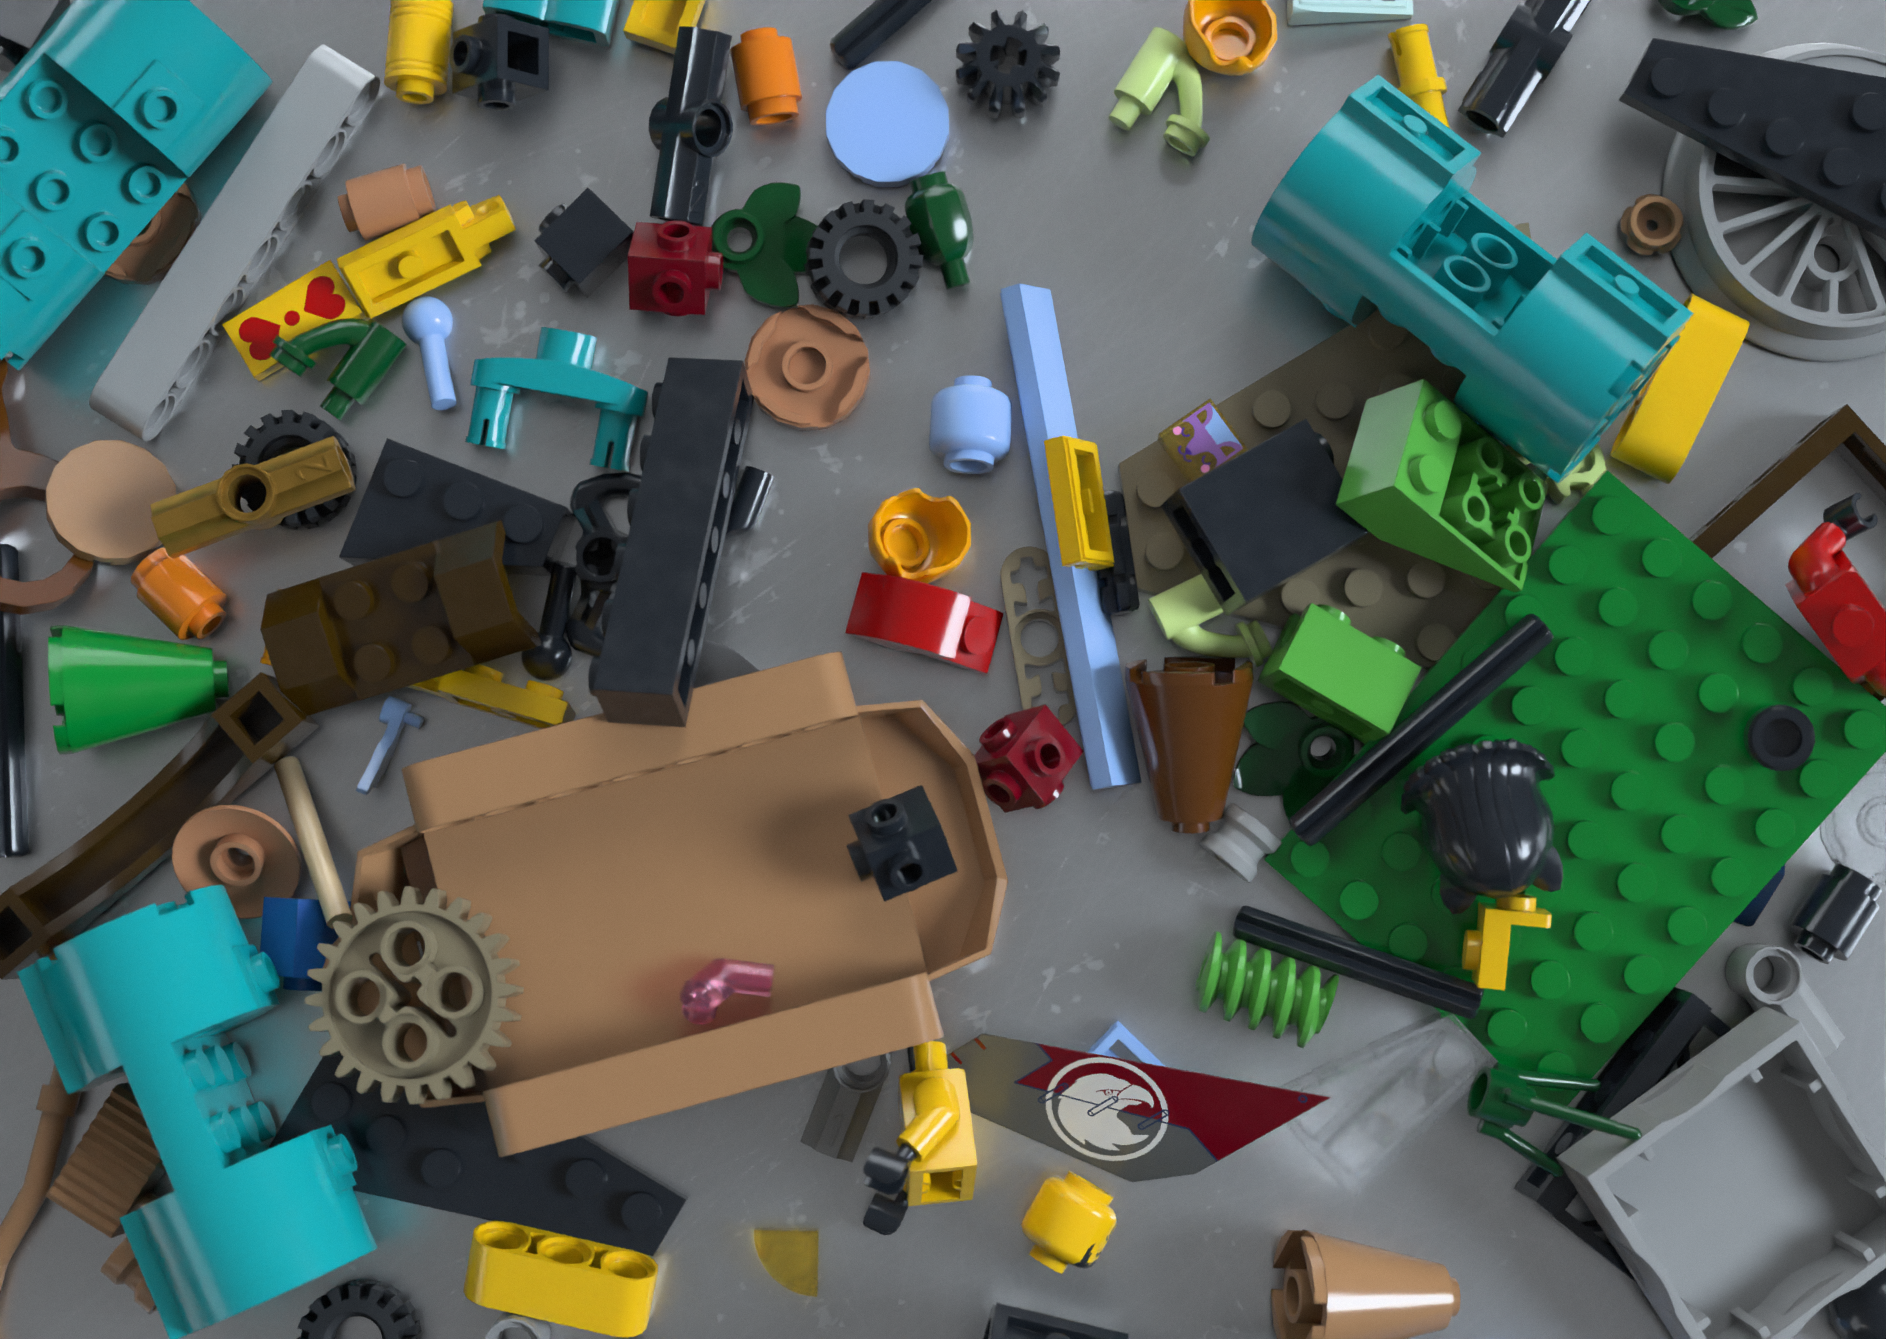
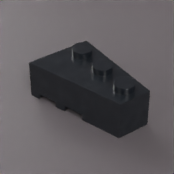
M387 438L339 558L353 566H357L502 520L505 530L502 563L506 574L551 576L553 563L560 560L576 517L563 505Z

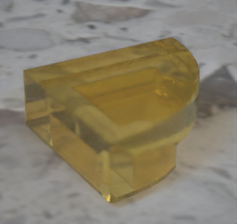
M755 1228L754 1240L756 1250L767 1272L785 1288L798 1294L817 1297L819 1292L820 1229Z

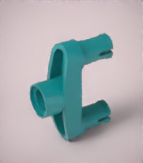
M541 327L536 359L482 358L474 360L470 385L476 386L468 436H466L465 442L506 449L505 439L513 394H520L521 389L595 402L594 408L600 409L593 455L592 459L590 458L589 465L609 468L612 446L614 444L610 468L630 472L631 466L629 463L638 416L644 417L648 391L620 379L591 370L597 337L567 330Z

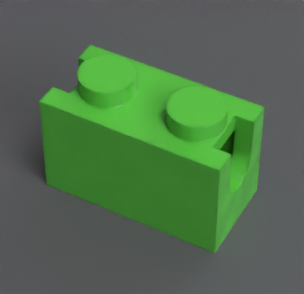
M1311 603L1305 607L1301 616L1296 613L1289 616L1257 681L1364 744L1369 740L1375 741L1390 734L1422 667L1405 658V651L1396 643L1382 637H1369L1350 626V618L1340 610L1328 605H1315Z

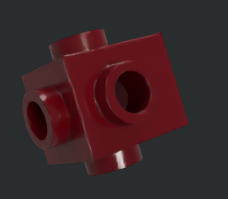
M668 221L663 224L636 222L628 252L629 310L663 312L666 315L675 317L689 314L705 315L710 290L720 291L723 279V253L712 252V227L693 226L684 221Z
M1044 704L1005 715L1004 718L994 722L980 736L979 742L982 746L974 756L985 795L998 805L1004 813L1029 807L1041 809L1053 802L1064 789L1062 780L1084 751L1047 705Z

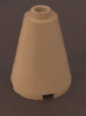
M1304 1229L1288 1230L1280 1238L1274 1255L1273 1268H1284L1283 1289H1271V1308L1277 1339H1409L1446 1329L1451 1317H1455L1459 1312L1461 1301L1459 1284L1454 1277H1450L1446 1267L1440 1263Z

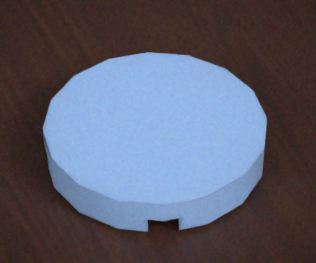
M900 61L872 62L851 71L834 89L826 109L827 141L836 162L854 177L862 179V182L875 187H902L909 184L911 180L925 176L935 166L934 163L944 152L949 139L948 106L939 86L921 69Z

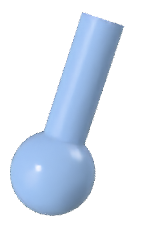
M423 296L414 299L406 306L402 316V326L407 337L420 347L431 407L434 410H447L457 404L444 342L452 329V315L447 305L435 297Z

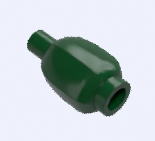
M945 171L911 180L909 184L912 194L905 202V214L912 223L909 226L913 235L917 233L921 241V244L918 246L919 253L928 262L940 266L946 290L969 284L970 279L964 258L967 257L972 249L974 234L971 215L964 193L955 184L948 183Z

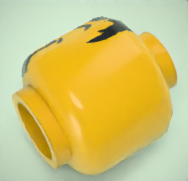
M1068 1171L1064 1179L1060 1177L1047 1178L1021 1222L1024 1235L1035 1243L1029 1255L1060 1274H1063L1068 1264L1082 1269L1092 1267L1117 1225V1215L1109 1206L1113 1196L1071 1171Z

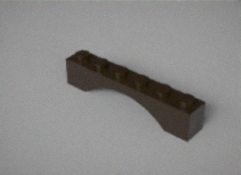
M260 672L212 713L183 749L123 806L64 852L9 887L0 895L1 980L19 979L18 971L33 965L38 959L47 956L51 958L55 954L54 948L73 939L172 854L174 840L183 824L190 817L206 808L229 805L270 770L277 761L284 758L320 727L311 715L307 716L280 691L276 677Z

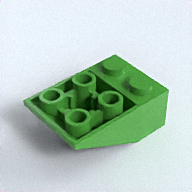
M1422 379L1366 400L1336 505L1382 541L1515 593L1523 589L1528 569L1527 560L1531 557L1549 485L1429 382Z

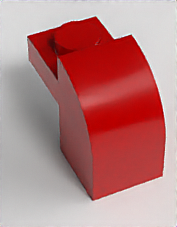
M862 572L845 633L892 650L923 654L969 671L987 674L1004 613L973 602L970 596L942 587L897 576Z

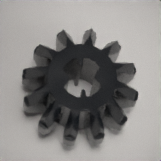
M998 10L991 13V30H988L982 24L973 22L969 26L968 32L972 42L959 43L956 48V58L964 63L955 71L956 82L965 86L972 85L967 93V102L971 106L978 105L989 98L988 115L993 119L998 118L1001 114L1002 104H1011L1014 117L1016 119L1023 118L1025 116L1024 99L1041 108L1047 103V94L1043 87H1054L1059 83L1060 72L1051 65L1059 61L1060 48L1057 45L1044 44L1049 34V28L1045 23L1036 25L1029 31L1026 30L1027 14L1023 10L1015 15L1013 25H1005L1004 16ZM1006 56L1017 59V65H1013L1010 74L998 71V65L1004 63Z

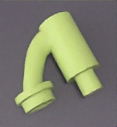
M1154 27L1114 89V94L1119 101L1108 118L1116 126L1129 131L1139 114L1150 115L1173 80L1178 87L1180 115L1171 114L1166 121L1168 128L1163 137L1177 150L1194 156L1198 149L1205 148L1210 140L1208 134L1201 128L1203 121L1201 77L1194 60L1189 55L1186 43L1170 31Z
M1202 574L1148 599L1151 611L1167 640L1171 638L1177 645L1190 652L1215 657L1249 658L1255 668L1263 665V659L1270 656L1272 652L1270 643L1257 620L1245 624L1243 621L1235 624L1237 635L1215 633L1204 630L1199 626V624L1224 613Z

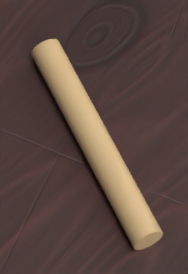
M296 757L282 758L276 762L274 769L327 926L334 928L332 924L336 920L350 923L353 916L299 759Z

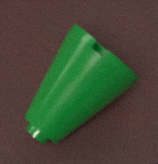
M67 625L50 627L52 637H48L50 705L55 706L56 715L62 717V725L53 726L56 747L60 755L74 754L214 713L217 710V699L229 698L227 660L214 661L213 648Z

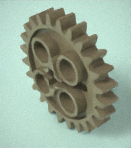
M408 886L404 888L400 905L393 893L386 891L378 892V912L367 904L356 903L353 905L358 924L354 926L347 922L336 920L332 925L341 938V942L338 946L319 943L317 946L319 952L330 961L327 969H309L307 973L312 979L323 983L322 992L305 997L306 1004L323 1007L324 1016L308 1025L309 1031L329 1032L331 1038L319 1050L320 1056L331 1057L342 1054L344 1058L338 1065L335 1075L338 1078H349L360 1071L361 1074L357 1085V1091L360 1093H372L382 1082L381 1096L383 1102H397L402 1095L404 1087L409 1104H424L428 1086L437 1100L450 1099L452 1091L451 1079L462 1088L474 1087L476 1083L471 1066L475 1065L483 1070H494L497 1066L487 1051L491 1045L497 1047L511 1046L512 1041L499 1029L502 1022L521 1020L522 1015L505 1007L506 998L524 993V987L507 984L505 980V975L516 969L520 962L517 959L499 958L497 953L506 945L509 937L501 933L487 937L484 935L493 918L488 913L480 912L467 920L471 901L466 898L457 897L447 908L446 891L432 888L425 902H423L420 889ZM417 930L424 938L425 951L421 960L415 965L410 966L403 958L402 945L405 938ZM375 954L381 955L387 967L394 972L393 974L399 980L406 983L422 984L417 992L419 999L434 1012L447 1018L456 1027L457 1033L454 1037L451 1038L447 1035V1031L428 1009L407 1006L412 998L411 993L402 984H399L388 974L381 972L374 965L372 959ZM460 975H464L471 982L473 993L469 1004L461 1011H458L451 1005L448 992L453 980ZM372 980L379 988L380 1000L375 1011L367 1016L359 1008L357 998L362 985ZM417 1024L426 1033L428 1042L424 1054L414 1061L405 1052L404 1039L408 1030Z

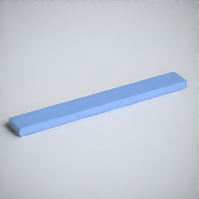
M1021 283L1001 289L1000 296L1090 787H1092V790L1142 783L1111 615L1105 614L1102 609L1100 588L1105 587L1104 580H1098L1097 571H1090L1088 568L1077 569L1075 566L1065 567L1062 566L1044 440L1062 435L1078 439L1051 290Z

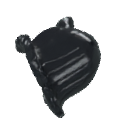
M1513 738L1507 740L1495 739L1494 742L1491 740H1480L1477 744L1467 743L1458 745L1454 749L1442 751L1439 756H1433L1427 760L1405 782L1403 787L1405 792L1401 796L1400 810L1406 815L1416 810L1422 816L1423 841L1431 859L1440 871V896L1443 904L1452 914L1463 913L1467 910L1477 895L1493 899L1507 898L1524 891L1532 884L1548 892L1561 889L1563 864L1553 846L1555 830L1553 813L1539 785L1540 781H1549L1555 777L1554 767L1547 761V757L1531 745L1520 743Z

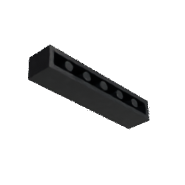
M669 357L663 382H657L654 385L652 393V414L654 417L651 435H644L640 445L641 481L639 488H632L628 497L627 518L630 525L627 542L620 543L615 554L614 569L618 581L614 599H607L602 610L601 625L602 633L605 637L601 656H594L592 658L588 674L590 694L597 697L608 722L686 727L754 401L744 362L741 360Z

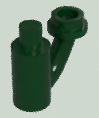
M346 318L324 323L298 334L288 341L276 335L272 341L275 347L269 356L301 377L307 368L312 370L317 364L308 357L309 355L337 345L345 344L350 346L326 379L333 385V388L320 404L322 409L341 421L354 401L362 406L366 403L407 344L372 319L366 321L363 319Z

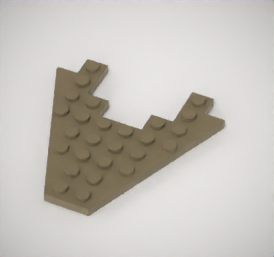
M1529 222L1515 226V228L1531 239ZM1378 309L1356 328L1349 325L1215 405L1213 408L1243 447L1242 450L1217 467L1307 419L1313 431L1320 433L1329 443L1334 454V466L1343 479L1367 399L1425 379L1456 405L1454 403L1455 395L1467 375L1456 367L1440 362L1432 354L1427 344L1405 327H1400L1387 321ZM1207 411L1197 416L1202 424L1207 418ZM1189 422L1180 426L1181 429L1185 428L1183 433L1184 435L1189 434V437H1184L1181 433L1175 435L1172 431L1118 465L1121 493L1124 498L1126 511L1125 521L1126 525H1128L1135 576H1133L1134 583L1137 584L1138 592L1153 596L1201 574L1161 507L1179 488L1206 474L1201 471V466L1204 465L1202 463L1204 455V462L1211 463L1208 472L1217 468V458L1210 452H1202L1196 455L1186 454V459L1192 460L1191 462L1185 461L1184 455L1179 453L1178 447L1181 445L1180 451L1185 453L1187 444L1194 437V427ZM1222 446L1220 448L1225 456L1235 451L1230 446ZM1369 532L1348 548L1228 616L1249 622L1257 620L1260 625L1283 630L1289 616L1294 613L1301 616L1307 605L1311 603L1315 605H1328L1346 614L1351 620L1350 626L1369 637H1382L1396 643L1405 651V658L1422 667V669L1429 670L1501 587L1382 541Z

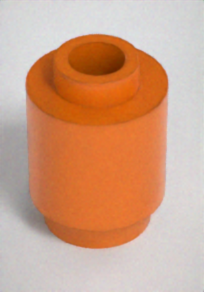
M773 27L757 28L742 33L740 35L741 43L733 46L730 49L740 108L742 111L748 112L750 124L771 125L798 117L797 103L802 100L792 39L786 36H778L777 29Z
M164 547L159 548L149 554L136 567L130 581L137 589L136 595L138 600L180 640H188L193 637L204 639L211 635L226 617V612L223 608L227 601V595L185 555L171 558Z

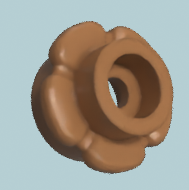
M1646 194L1638 197L1633 207L1625 209L1621 216L1620 228L1622 233L1628 237V246L1636 253L1648 256L1657 251L1660 254H1665L1671 251L1680 241L1681 235L1679 231L1683 226L1684 220L1681 210L1671 200L1657 194ZM1654 220L1658 225L1657 230H1648L1646 227L1647 221Z

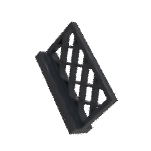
M1674 987L1623 1043L1599 1075L1597 1080L1601 1083L1600 1090L1597 1092L1587 1091L1575 1109L1610 1119L1674 1071H1669L1676 1062L1677 1069L1690 1060L1689 1045L1703 1026L1716 1035L1718 1039L1732 1030V1028L1711 1012L1712 1008L1694 993ZM1565 1121L1542 1152L1560 1164L1556 1157L1591 1133L1593 1129ZM1532 1164L1514 1189L1534 1205L1544 1210L1638 1285L1610 1240L1608 1239V1243H1606L1594 1233L1603 1231L1597 1220L1580 1222L1566 1211V1208L1579 1193L1566 1172L1564 1171L1562 1177L1556 1178L1541 1167Z

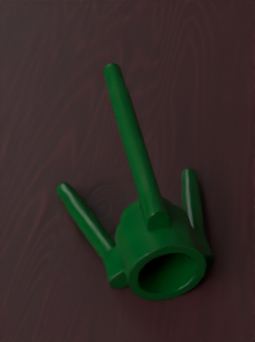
M1496 1062L1493 1068L1484 1066L1480 1069L1469 1091L1467 1111L1469 1116L1480 1119L1477 1125V1132L1498 1139L1556 1178L1564 1175V1168L1510 1130L1514 1125L1520 1127L1527 1125L1533 1112L1632 1141H1638L1642 1137L1641 1131L1636 1127L1536 1097V1091L1527 1087V1085L1597 1092L1601 1088V1083L1597 1079L1519 1070Z

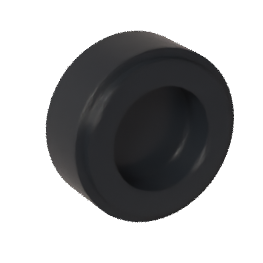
M1773 704L1757 710L1749 718L1744 729V745L1749 756L1762 767L1775 771H1787L1802 765L1811 755L1815 745V731L1809 718L1800 710L1787 705Z

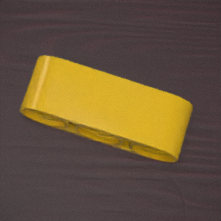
M1690 294L1683 303V306L1693 312V315L1684 325L1685 328L1679 334L1681 337L1671 352L1636 396L1610 451L1611 457L1666 484H1669L1682 467L1744 341L1750 324L1749 321L1694 294Z
M487 1221L479 1224L473 1230L463 1293L467 1299L483 1307L609 1336L635 1337L647 1329L658 1274V1265L654 1259L634 1250L511 1222Z

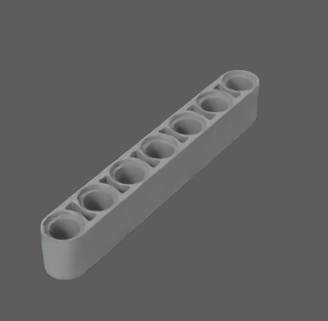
M326 45L317 47L309 55L99 377L90 395L89 406L91 409L143 441H150L164 428L226 333L222 324L237 316L369 112L379 92V77Z

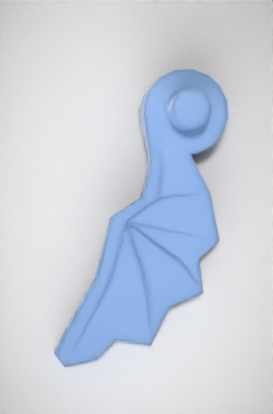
M392 696L386 699L379 721L388 726L356 788L357 792L368 795L373 787L376 788L381 776L386 772L389 761L393 757L400 731L404 725L408 724L418 729L421 728L424 717L410 712L412 706L410 703Z

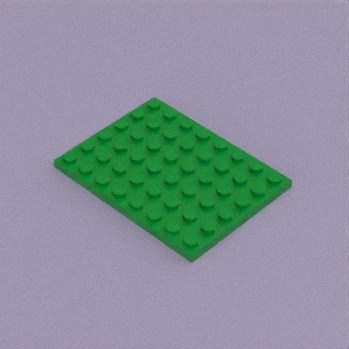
M1608 470L1604 471L1531 553V557L1527 560L1528 569L1522 591L1514 593L1501 587L1413 687L1392 730L1526 615L1535 614L1547 625L1554 636L1552 642L1315 845L1308 846L1290 827L1281 837L1280 841L1282 844L1274 853L1266 854L1264 860L1361 945L1474 983L1472 980L1473 970L1462 968L1465 931H1476L1479 902L1496 903V899L1477 895L1470 907L1463 913L1452 914L1443 904L1440 896V871L1431 859L1423 841L1422 816L1416 810L1407 815L1400 810L1401 796L1405 792L1403 787L1405 782L1409 780V776L1419 766H1423L1433 756H1439L1442 751L1454 749L1458 745L1467 743L1477 744L1480 740H1491L1494 742L1495 739L1507 740L1513 738L1520 743L1536 748L1547 757V761L1554 767L1555 777L1549 781H1540L1539 785L1553 813L1555 828L1553 846L1563 864V880L1561 889L1554 892L1543 891L1532 884L1518 894L1537 897L1536 907L1544 908L1552 914L1551 928L1511 925L1505 990L1483 988V1000L1475 1018L1467 1019L1438 1008L1435 1009L1498 1063L1519 1070L1579 1076L1590 1079L1596 1075L1886 752V706L1859 683H1852L1837 664ZM1781 704L1794 707L1803 712L1813 725L1815 731L1813 751L1809 758L1797 768L1787 771L1771 770L1757 764L1746 751L1743 738L1746 723L1757 710L1768 705ZM1379 738L1375 741L1369 740L1365 744H1363L1362 747L1350 759V762L1346 765V767L1339 774H1337L1332 781H1334L1339 775H1341L1346 769H1348L1353 763H1355L1361 756H1363L1382 738ZM1527 1085V1087L1536 1091L1537 1097L1568 1106L1581 1091Z

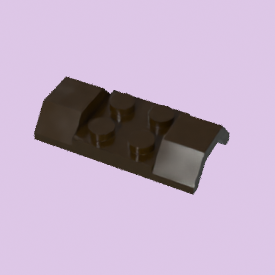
M502 520L267 594L260 631L280 691L304 714L309 716L542 645L538 632L518 612L502 563L505 530Z

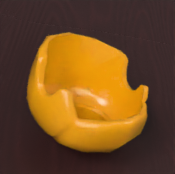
M1188 0L1183 15V41L1186 43L1189 55L1202 67L1228 76L1237 77L1248 74L1265 63L1277 41L1276 15L1265 0Z
M920 488L909 489L900 492L897 496H891L882 501L868 523L870 555L887 575L928 584L949 575L959 566L971 546V522L959 502L952 496L939 498L923 493Z

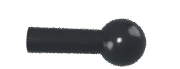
M554 561L538 632L542 645L521 652V660L525 670L538 680L552 681L558 679L567 672L571 665L572 650L568 641L564 638L577 578L574 569L576 565L572 563Z

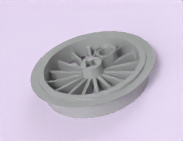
M1806 43L1781 47L1758 55L1886 78L1885 55L1851 45ZM1677 131L1666 162L1662 197L1675 203L1683 215L1684 223L1679 231L1681 238L1671 251L1680 272L1694 294L1749 321L1750 324L1745 339L1779 354L1806 360L1841 361L1867 357L1886 351V303L1861 235L1885 262L1886 240L1770 179L1715 175L1713 169L1717 152ZM1712 191L1795 197V199L1725 222H1719L1715 214ZM1797 212L1799 217L1744 265L1739 264L1723 237L1725 234ZM1806 224L1807 226L1792 256V267L1776 296L1756 282L1750 276V272ZM1817 244L1828 245L1838 253L1840 258L1838 272H1828L1818 266L1814 258V249ZM1855 273L1868 312L1841 314L1838 312L1839 284ZM1798 282L1807 289L1822 291L1821 312L1802 308L1791 303L1790 298Z

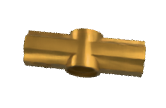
M331 436L257 465H235L217 480L150 504L151 520L158 539L163 544L168 556L177 558L251 529L259 531L271 529L281 523L286 516L356 490L354 477L338 440ZM253 483H264L266 487L265 502L254 512L244 513L240 502L243 491Z

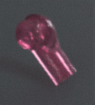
M727 958L714 959L684 983L680 992L683 1016L691 1023L703 1025L716 1018L718 1006L733 993L770 997L774 978V965Z

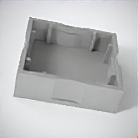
M1766 1006L1753 1013L1610 1118L1619 1123L1638 1128L1642 1133L1640 1140L1632 1141L1593 1130L1556 1157L1673 1339H1791L1825 1305L1851 1290L1860 1288L1886 1268V1158L1871 1145L1861 1131L1851 1110L1848 1096L1802 1023Z

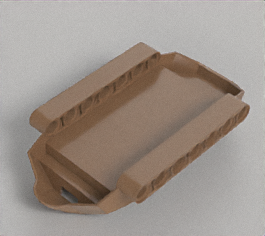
M831 652L694 688L686 727L612 723L607 721L604 713L428 759L402 768L415 824L357 851L350 906L353 919L349 923L354 926L358 924L353 905L356 903L367 904L378 912V892L386 891L393 893L401 905V898L405 887L419 888L423 902H425L431 889L434 888L446 891L447 908L457 897L470 900L471 907L467 920L480 912L490 914L493 918L484 934L486 937L497 933L506 934L509 937V941L497 954L499 958L519 960L520 965L507 973L505 980L507 984L524 987V993L506 998L505 1006L522 1015L521 1020L502 1022L499 1029L512 1041L511 1046L497 1047L491 1045L487 1051L497 1066L494 1070H483L475 1065L471 1066L476 1083L474 1087L462 1088L451 1079V1098L437 1100L428 1086L424 1104H419L421 1108L485 1102L498 1155L503 1157L944 1037L930 981L991 954L1008 885V878L974 754L923 700L856 706L842 652ZM922 785L941 823L958 872L884 902L874 878L872 877L861 882L846 845L858 839L848 815L869 807L879 800L893 797ZM417 930L410 933L402 945L403 958L410 966L415 965L421 960L417 942L420 941L423 955L425 951L424 938ZM338 937V939L332 945L338 946V944L341 942V938ZM377 953L373 956L372 961L381 972L394 978L411 993L412 998L407 1004L408 1007L428 1009L442 1024L448 1036L452 1038L456 1035V1027L447 1018L434 1012L419 999L417 992L422 984L406 983L399 980L392 973L393 971L387 967L380 954ZM327 958L325 960L323 969H327L328 963L330 961ZM458 976L449 987V1001L454 1009L458 1011L464 1009L472 999V985L466 976ZM372 980L362 985L357 998L359 1008L367 1016L375 1011L380 1000L379 988ZM417 1024L408 1030L404 1039L405 1052L414 1061L424 1054L428 1042L426 1033Z

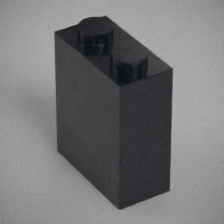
M1307 419L1179 488L1161 505L1226 616L1348 548L1369 533L1366 528L1336 505L1343 479L1334 466V454L1329 443L1320 433L1313 431Z

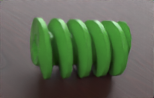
M1215 931L1204 954L1195 990L1199 991V1011L1206 1013L1217 998L1223 1000L1224 1020L1230 1022L1242 1007L1248 1009V1029L1255 1030L1266 1016L1271 1017L1273 1038L1280 1039L1289 1026L1293 1025L1297 1027V1046L1304 1048L1315 1033L1319 1034L1327 1019L1338 987L1339 975L1333 974L1320 988V970L1318 967L1309 965L1296 979L1295 959L1285 956L1271 970L1270 950L1260 948L1247 962L1245 941L1236 939L1222 953V936L1220 932Z

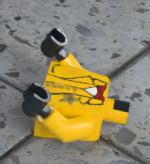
M929 1041L908 1047L910 1073L900 1075L898 1081V1111L901 1134L896 1139L899 1150L894 1154L876 1146L871 1151L864 1165L863 1172L866 1175L864 1179L865 1186L884 1194H897L894 1201L876 1192L864 1216L863 1225L882 1235H891L898 1230L909 1206L973 1200L977 1158L966 1075L964 1069H948L946 1045L942 1042Z

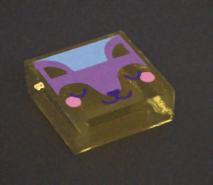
M1211 398L1160 432L1157 437L1161 446L1189 483L1248 450Z

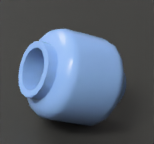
M971 375L956 378L954 386L940 390L932 398L929 436L930 451L944 461V467L947 470L963 474L990 472L994 468V463L1004 459L1010 451L1012 401L1003 392L992 388V381L988 378Z

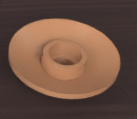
M219 805L199 811L183 824L172 847L173 869L183 889L188 893L189 891L208 886L224 885L236 915L241 919L262 917L264 897L291 898L301 877L300 854L290 834L268 815L244 806ZM235 848L242 849L246 851L249 855H243L239 853Z

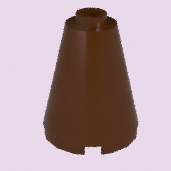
M1176 656L1164 657L1165 664H1163V670L1147 671V659L1126 663L1125 682L1158 818L1171 822V830L1173 832L1189 834L1208 832L1210 830V822L1223 818L1254 680L1253 663L1246 661L1235 669V658Z

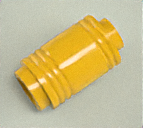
M391 0L384 84L387 88L395 91L396 98L403 102L429 104L433 102L434 96L442 95L447 91L454 4L451 0Z

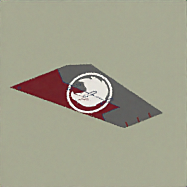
M982 1033L947 1055L948 1069L960 1068L965 1070L971 1113L1130 1182L1196 1174L1331 1098Z

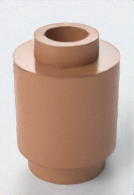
M403 163L345 181L347 193L338 196L339 208L348 231L354 232L359 230L365 241L385 236L437 211L433 193L422 165L407 169Z

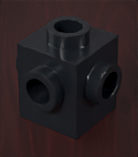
M485 14L478 17V23L453 32V43L449 54V62L452 68V94L476 99L478 107L485 110L507 111L514 109L516 102L548 91L549 28L518 21L514 17L505 14Z
M922 785L893 797L879 800L869 807L848 815L858 839L846 845L861 882L872 877L874 878L884 902L958 872L941 823Z

